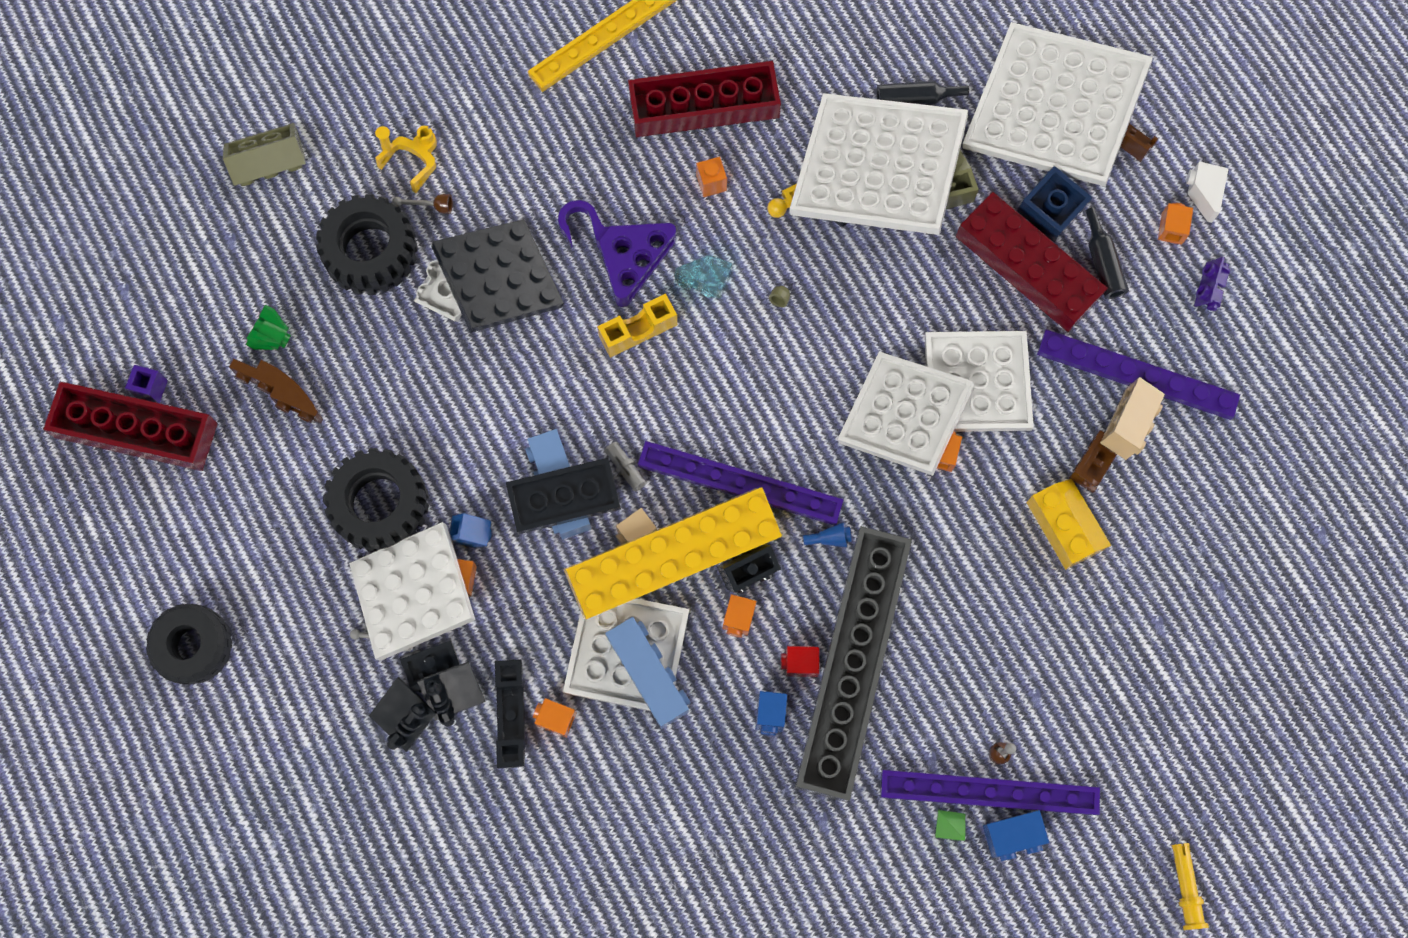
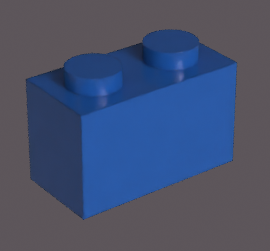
M760 691L755 730H761V735L776 736L778 732L783 731L785 727L787 694Z
M1040 810L982 825L992 858L1000 856L1001 862L1017 858L1016 852L1026 850L1027 855L1043 851L1042 845L1050 843Z

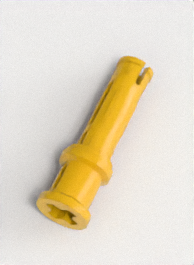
M1189 843L1171 845L1182 899H1179L1180 902L1178 904L1182 907L1185 925L1183 926V931L1209 928L1208 923L1205 922L1202 909L1204 899L1198 895Z

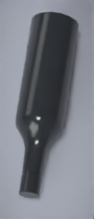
M936 81L877 85L876 90L878 100L921 105H935L946 97L969 95L968 85L946 87Z
M1095 207L1085 210L1091 229L1088 247L1099 281L1107 287L1104 298L1114 299L1121 297L1129 292V288L1113 238L1102 229Z

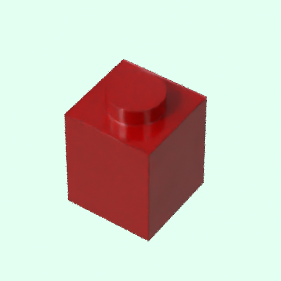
M787 646L786 653H781V669H786V676L818 677L819 647Z

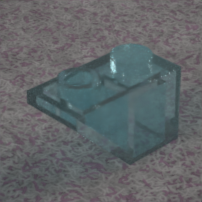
M707 255L677 267L675 270V282L682 288L699 290L706 297L721 299L732 274L733 263Z

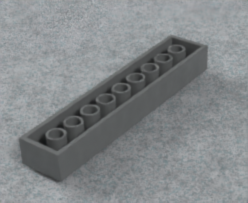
M862 526L859 528L794 789L846 803L850 801L912 539Z

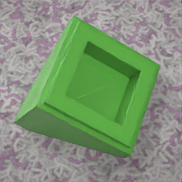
M938 810L935 838L965 841V814Z

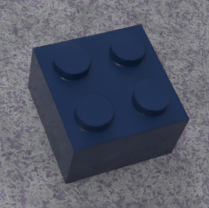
M1054 166L1023 199L1017 212L1050 240L1055 242L1082 213L1093 197Z

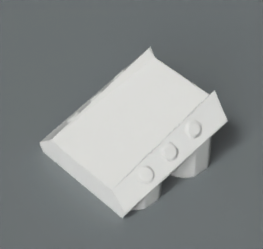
M432 261L426 269L428 276L424 283L418 287L414 302L458 322L462 315L438 261Z

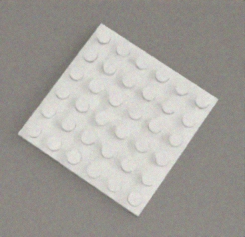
M1011 22L963 141V149L1048 172L1056 166L1068 177L1106 187L1153 57Z
M823 93L791 202L790 215L940 235L968 118V110Z

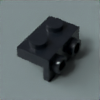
M451 638L400 656V662L408 679L409 687L414 692L418 691V693L422 692L417 680L461 664Z

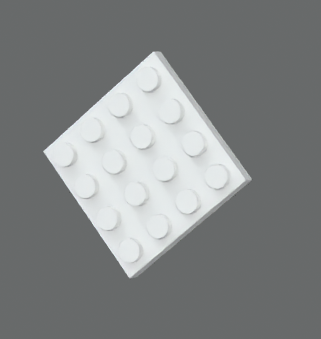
M1027 331L925 333L926 367L968 379L974 383V387L954 432L1032 431L1034 426Z
M879 352L837 440L845 446L933 476L971 394L974 383L968 379Z
M443 522L405 538L393 546L380 549L349 563L374 656L379 661L475 620L448 527Z
M633 599L589 619H584L582 613H580L563 693L650 711L605 633L631 617H634L637 623L642 621L649 633L646 639L650 645L655 643L663 656L659 660L664 669L669 666L676 677L689 609Z

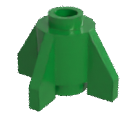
M265 305L253 329L246 338L248 340L245 345L254 350H278L280 346L285 348L291 337L287 333L289 327L286 326L275 309Z

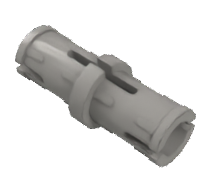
M613 442L605 448L604 452L617 467V473L623 475L633 491L636 492L647 484V481L634 466L635 461L626 455L618 442Z

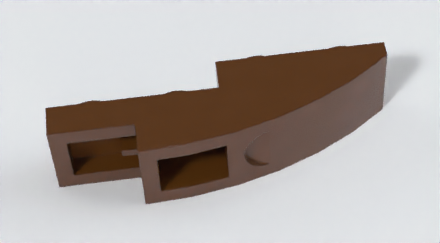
M233 358L229 368L235 374V379L244 384H249V382L257 384L259 390L270 394V398L276 403L275 407L285 413H289L290 410L298 413L297 417L308 423H312L313 420L320 424L322 423L323 418L317 407L304 390L287 374L263 360L255 368Z

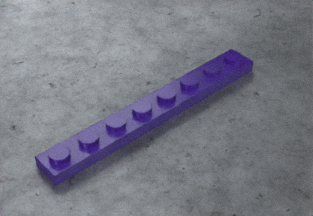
M1047 329L1043 333L1037 351L1038 356L1128 386L1140 377L1164 393L1163 398L1232 420L1235 416L1241 395Z
M645 441L638 462V467L734 496H739L762 487L771 507L834 526L837 524L844 501L841 498L649 441Z
M891 770L881 771L880 798L1100 815V787Z

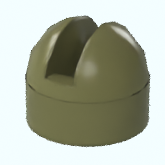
M776 286L769 295V301L777 307H786L791 293L785 286Z

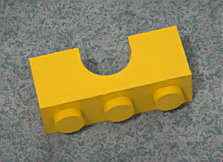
M665 293L643 304V309L629 319L622 320L621 316H618L597 326L599 338L611 358L677 326V313Z

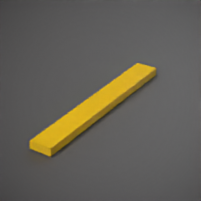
M631 0L528 70L529 77L544 92L677 0Z

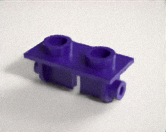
M1225 257L1206 262L1202 270L1203 275L1200 286L1196 291L1194 307L1205 304L1208 310L1216 311L1221 306L1224 291L1217 288V286L1221 288L1226 287L1230 274L1229 264L1224 263Z

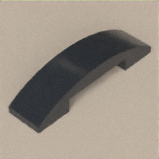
M522 659L495 661L498 740L496 741L497 769L525 767V701Z

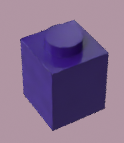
M133 365L125 389L135 398L160 403L168 380L157 370Z

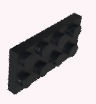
M609 458L506 482L518 535L621 510Z

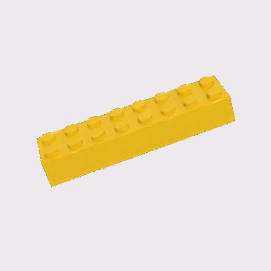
M761 487L571 565L563 570L583 618L589 619L782 537V534L764 490Z

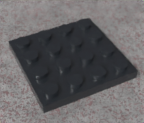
M524 219L432 242V250L470 333L562 308L564 304Z

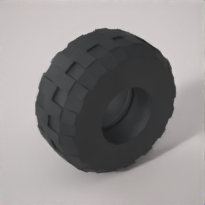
M180 604L170 609L168 608L152 623L146 638V653L153 669L163 678L184 685L206 682L221 672L229 660L232 648L231 632L224 619L212 609L197 604ZM196 629L201 639L200 648L193 657L184 660L179 654V640L187 631Z

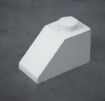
M1199 162L1194 170L1190 169L1187 175L1186 184H1189L1188 195L1207 222L1212 223L1221 210L1228 168Z

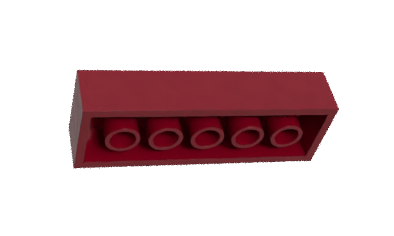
M773 61L628 80L636 137L780 118L781 101Z
M994 192L960 224L955 236L1068 333L1101 299L1107 290L1104 284Z
M60 381L43 430L56 439L203 471L218 423L209 414Z

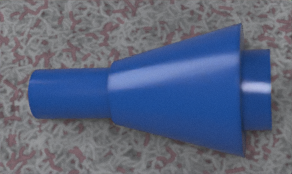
M843 522L820 531V533L803 535L804 546L821 543V545L848 548V542H852L850 526L845 527Z

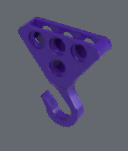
M583 200L568 202L561 208L558 215L561 233L566 237L571 248H573L567 219L575 212H582L589 216L596 244L601 251L616 304L619 307L628 306L675 245V226L672 223L605 227L602 225L595 208L590 203ZM656 241L663 243L661 247H653L651 244ZM620 247H626L629 249L625 253L617 252V249H619ZM641 260L649 262L647 266L637 265ZM627 279L634 281V284L630 286L623 285L622 283Z

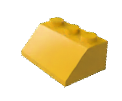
M1072 479L1055 483L1032 495L1026 502L1065 570L1111 547L1110 542Z

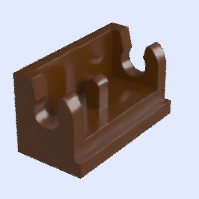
M1129 123L1120 147L1141 162L1153 149L1159 138L1154 136L1151 140Z
M1101 430L1095 435L1069 479H1072L1092 493L1095 492L1117 456L1115 452L1100 443L1105 433Z

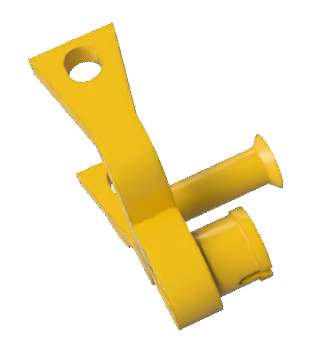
M424 125L417 129V136L413 140L398 136L390 143V130L385 126L378 127L375 135L379 138L382 152L375 157L379 169L382 170L396 150L399 149L411 152L426 164V167L410 181L412 191L417 193L436 169L435 158L431 154L437 146L435 134L431 128L428 129L429 126Z

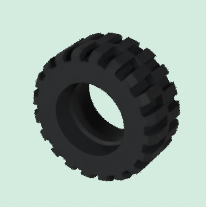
M365 194V198L354 195L351 196L352 200L346 202L343 199L339 201L337 208L331 207L327 211V219L322 218L319 224L322 230H318L316 234V240L318 241L316 245L317 253L330 277L335 282H338L343 289L350 290L351 288L353 293L360 295L363 291H366L368 295H376L377 290H382L384 293L390 291L389 286L393 284L397 287L402 283L401 277L403 275L408 277L411 268L409 265H415L417 259L415 253L418 251L415 240L416 236L406 214L401 211L396 203H389V200L382 196L376 199L374 194ZM378 229L389 234V242L385 250L371 260L356 261L348 258L345 254L349 241L363 230Z
M369 448V453L367 454L359 450L354 452V458L349 460L348 457H345L341 460L343 466L340 469L334 467L331 472L333 479L332 481L327 480L324 487L328 493L323 495V503L327 506L324 511L326 517L331 522V526L344 540L360 550L365 548L368 552H376L377 549L388 548L408 536L417 534L415 529L417 526H423L425 522L423 515L428 513L429 505L426 499L429 496L422 477L413 464L409 463L401 454L395 455L392 450L388 449L380 452L377 448ZM386 479L394 482L400 491V499L395 510L388 517L380 521L366 522L359 519L354 512V500L359 490L374 480Z

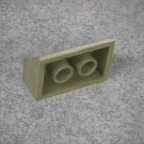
M295 123L225 143L223 148V161L234 186L239 184L247 186L254 183L255 179L262 177L270 179L277 176L278 172L284 170L296 171L306 164L305 154Z

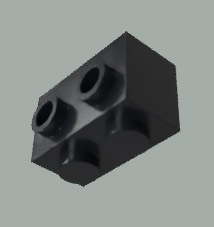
M767 544L744 552L716 566L726 589L737 594L750 589L751 584L757 581L763 582L774 576L773 573L781 570L771 545Z

